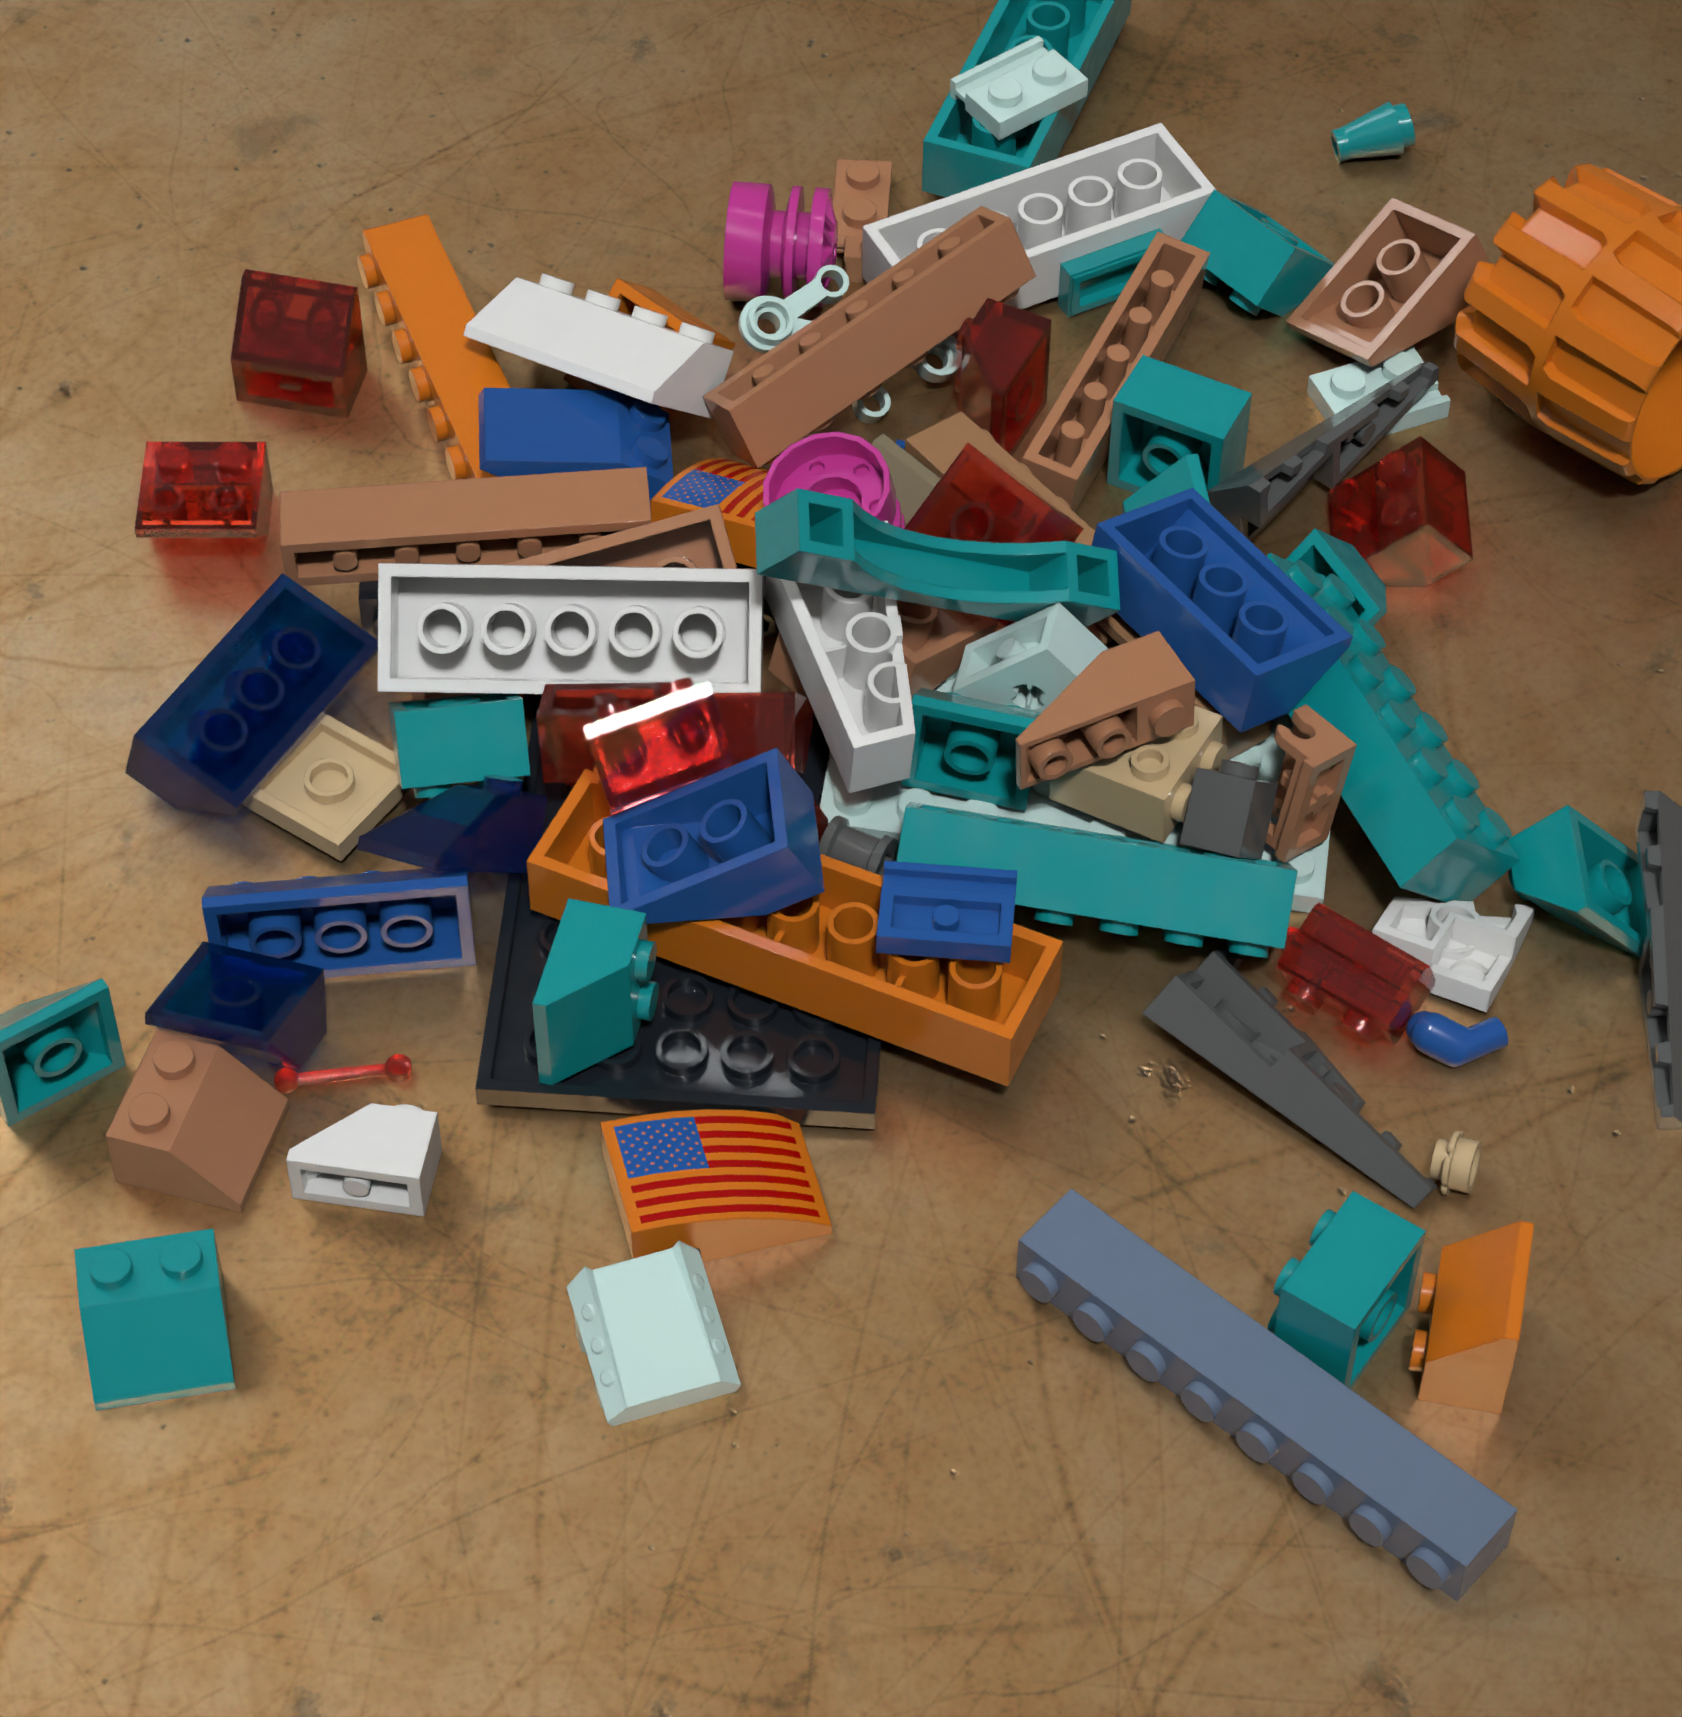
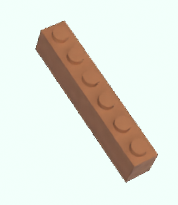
M980 206L702 396L731 454L756 468L771 464L791 444L809 433L820 431L829 426L834 421L836 414L853 402L874 395L881 388L882 382L895 373L923 361L928 351L948 337L959 335L972 326L974 319L989 308L1014 298L1018 294L1019 288L1036 277L1011 218Z
M1157 232L1023 455L1021 463L1025 464L1031 470L1033 476L1052 493L1063 498L1069 504L1072 511L1076 512L1109 455L1114 398L1142 355L1162 362L1199 300L1210 252Z
M646 467L279 492L280 546L287 587L378 581V563L503 565L651 523Z

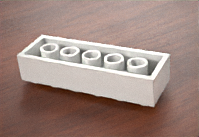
M1158 123L863 226L862 277L866 283H869L980 206L1011 218L1036 277L1021 286L1014 298L1003 304L994 305L976 317L971 326L974 327L1058 297L1060 263L1159 228L1165 235L1181 241L1215 187L1162 123Z
M378 563V691L761 698L763 692L764 576L757 575V569Z

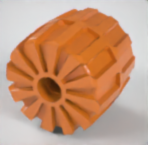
M1590 163L1574 165L1564 188L1561 187L1553 175L1534 189L1533 214L1527 220L1514 211L1510 214L1493 237V243L1502 252L1497 262L1479 261L1464 291V300L1470 306L1461 310L1456 317L1454 347L1458 351L1457 360L1460 368L1472 380L1533 427L1633 483L1653 484L1658 479L1669 474L1674 475L1682 469V206L1609 168L1600 169Z

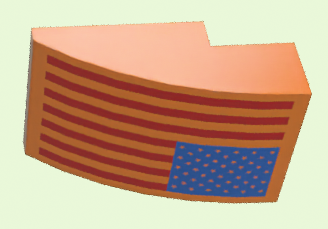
M721 457L697 462L677 474L650 500L651 523L719 504L736 563L757 568L755 512L764 508L763 482L769 469L756 468L750 464Z
M720 1109L671 1111L600 1122L602 1154L632 1259L670 1249L678 1240L698 1249L702 1261L707 1262L832 1234V1224L799 1123L774 1113Z

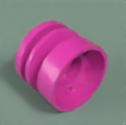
M733 181L728 202L724 241L723 288L725 300L749 302L756 297L767 296L771 278L781 279L784 300L798 290L800 280H804L808 284L813 280L820 268L825 265H836L838 221L836 220L833 208L831 188L816 187L811 213L805 212L804 187L802 186L792 187L786 211L776 210L772 184ZM824 277L821 279V283L826 290L832 278ZM820 302L815 307H823L824 304Z
M842 432L810 435L787 447L772 462L763 482L764 507L799 488L853 499L864 511L879 520L888 521L889 524L906 530V522L896 497V489L890 470L881 452L862 437Z

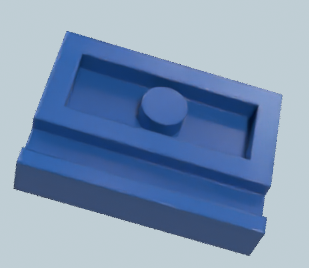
M885 861L876 936V953L1010 963L1017 871Z

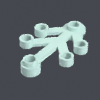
M825 265L819 269L811 282L784 300L775 296H759L752 299L745 305L739 316L738 326L741 337L755 351L761 353L768 352L812 322L800 319V317L820 302L829 305L839 302L849 287L847 273L837 265ZM824 277L834 279L839 286V291L830 292L826 290L821 283V279ZM760 319L771 321L775 326L776 333H764L759 329L757 321ZM948 337L928 351V354L937 355L942 360V369H935L930 366L926 358L912 367L915 368L921 378L928 382H945L954 375L962 363V347L955 337ZM882 386L871 396L879 402L880 411L872 412L864 406L863 400H856L852 403L853 412L860 421L867 424L877 423L890 409V395Z

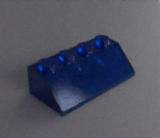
M282 573L135 733L125 773L175 809L236 814L378 653V639Z

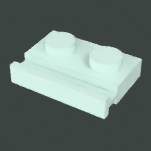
M1037 36L951 78L950 97L954 100L960 98L965 103V110L998 140H1001L1086 97L1088 78L1056 50L1048 51L1044 48V40Z
M1410 346L1373 367L1357 361L1310 375L1307 393L1326 420L1414 366L1424 363L1415 348ZM1438 381L1429 388L1384 436L1448 417L1451 400L1447 395H1441L1438 390Z

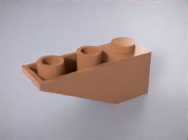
M1159 631L1102 651L1016 738V784L1020 790L1046 780L1057 779L1067 772L1102 759L1113 758L1123 751L1161 737L1174 735L1180 730L1194 725L1195 679Z

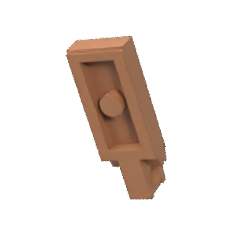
M837 159L833 208L836 220L838 221L837 253H844V271L849 277V282L866 283L862 277L863 226L889 217L892 161Z

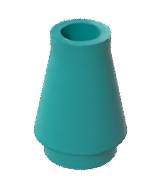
M1387 101L1348 124L1330 130L1331 145L1338 162L1358 158L1403 155L1404 148L1414 146L1416 143L1413 122L1404 103L1392 106Z

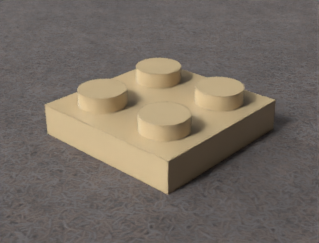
M319 710L240 788L242 805L342 861L412 788L402 789L399 784L394 751Z

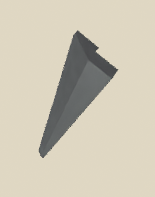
M1431 362L1420 363L1207 490L1210 504L1252 542L1313 478L1333 489L1438 380L1439 367Z
M1644 790L1635 825V837L1647 935L1637 971L1657 1129L1682 1130V807L1661 791Z
M1229 947L1213 951L1195 971L1176 975L1143 1011L1142 1014L1413 1209L1420 1205L1438 1187L1431 1178L1424 1177L1398 1152L1402 1144L1391 1132L1384 1131L1380 1134L1359 1114L1366 1102L1307 1033L1299 1031L1275 1008L1278 1000L1270 990L1265 987L1257 990L1237 971L1243 959L1238 953L1230 952Z

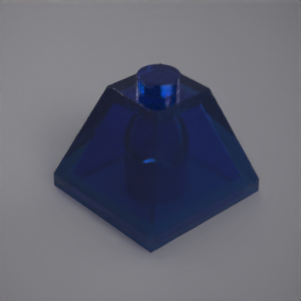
M484 775L483 786L455 785L359 836L357 849L433 871L527 873V859L543 836L547 796L522 791V779L499 775Z

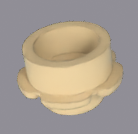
M1455 1131L1450 1141L1439 1139L1432 1157L1430 1178L1441 1180V1192L1447 1196L1450 1190L1469 1194L1475 1183L1479 1168L1482 1142L1465 1138L1463 1131Z

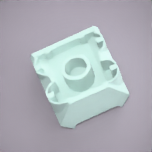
M678 1240L672 1248L594 1270L585 1266L567 1285L566 1288L574 1311L576 1337L581 1351L587 1354L595 1381V1392L609 1425H620L736 1392L741 1386L698 1249Z

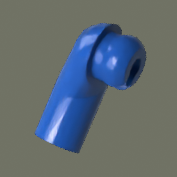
M1420 1011L1411 1016L1406 1026L1408 1039L1420 1052L1450 1067H1460L1508 1046L1507 1031L1497 1017H1491L1470 1027H1465L1442 1014Z

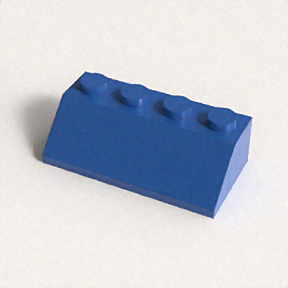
M1194 488L1099 522L1096 525L1092 546L1117 551L1120 611L1117 614L1141 637L1159 631L1195 679V689L1240 733L1289 713L1351 645L1353 636Z
M435 865L423 869L387 872L366 871L361 874L327 877L304 876L291 880L255 883L242 881L230 885L208 886L202 896V911L217 987L476 965L468 865Z

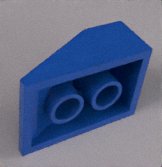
M484 387L478 396L480 469L503 477L646 467L649 500L674 478L669 413L663 411L655 404L633 398L615 390Z
M777 747L603 819L609 906L646 913L647 924L762 916L825 892L813 792Z

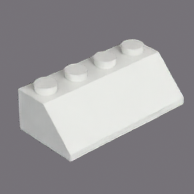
M542 273L539 283L516 277L466 324L463 336L645 402L710 419L713 416L702 396L724 382L734 353L732 350L712 344L715 332L685 322L681 323L679 332L665 327L668 319L666 315L639 306H634L632 315L618 311L621 303L620 299L588 289L585 299L572 295L575 287L574 283Z

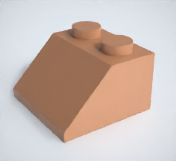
M156 1030L105 1135L115 1180L118 1183L242 1213L290 1107L289 1100L219 1045Z

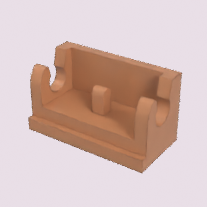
M1306 704L1294 710L1291 719L1294 723L1292 732L1287 727L1278 725L1274 735L1276 743L1286 754L1277 780L1278 788L1272 814L1278 818L1277 824L1270 822L1266 843L1276 850L1275 856L1283 863L1327 840L1357 746L1356 743Z

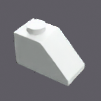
M371 1103L290 1148L286 1163L292 1197L295 1199L424 1217L442 1153L438 1113L425 1111L408 1104L389 1106Z

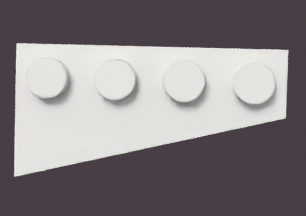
M766 576L764 596L848 793L910 778L916 732L907 664L904 662L901 616H898L897 601Z

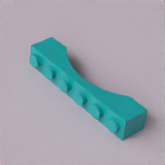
M799 488L755 512L757 575L1015 622L1057 603L1064 606L1085 627L1120 611L1116 550L1070 541L992 543L935 537L905 530L881 521L864 511L853 499Z

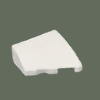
M1394 897L1372 929L1365 971L1487 1012L1522 946L1532 923L1535 908L1515 904L1512 917L1483 916L1475 911L1473 901L1452 900L1446 903H1435L1423 898Z

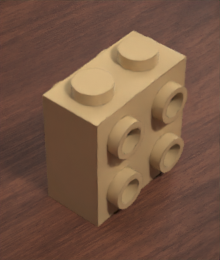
M1195 706L1193 726L1182 729L1174 735L1161 737L1123 751L1113 758L1099 760L1067 772L1057 779L1049 780V799L1164 843L1178 821L1182 823L1185 821L1196 767L1219 770L1221 759H1226L1227 745L1221 743L1223 716Z

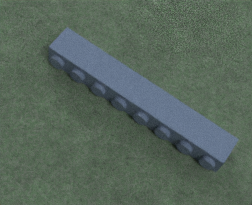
M1070 1189L1018 1240L1016 1278L1020 1280L1024 1289L1033 1298L1042 1303L1050 1302L1072 1318L1077 1328L1087 1338L1095 1342L1103 1341L1125 1357L1131 1368L1140 1377L1150 1382L1157 1381L1178 1396L1193 1416L1204 1422H1213L1234 1437L1241 1449L1250 1458L1260 1463L1268 1462L1291 1479L1296 1489L1306 1499L1318 1505L1325 1504L1348 1521L1353 1531L1363 1541L1375 1547L1382 1546L1405 1563L1411 1574L1426 1587L1440 1589L1458 1602L1508 1546L1517 1508L1073 1189Z

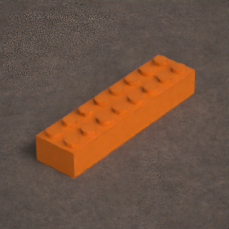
M585 769L527 859L530 909L561 920L568 898L609 906L603 819L660 795ZM820 854L825 892L770 914L647 924L648 941L657 943L656 956L1007 1087L1012 1081L1060 989L1063 941L1014 923L1010 963L876 953V936L883 876Z

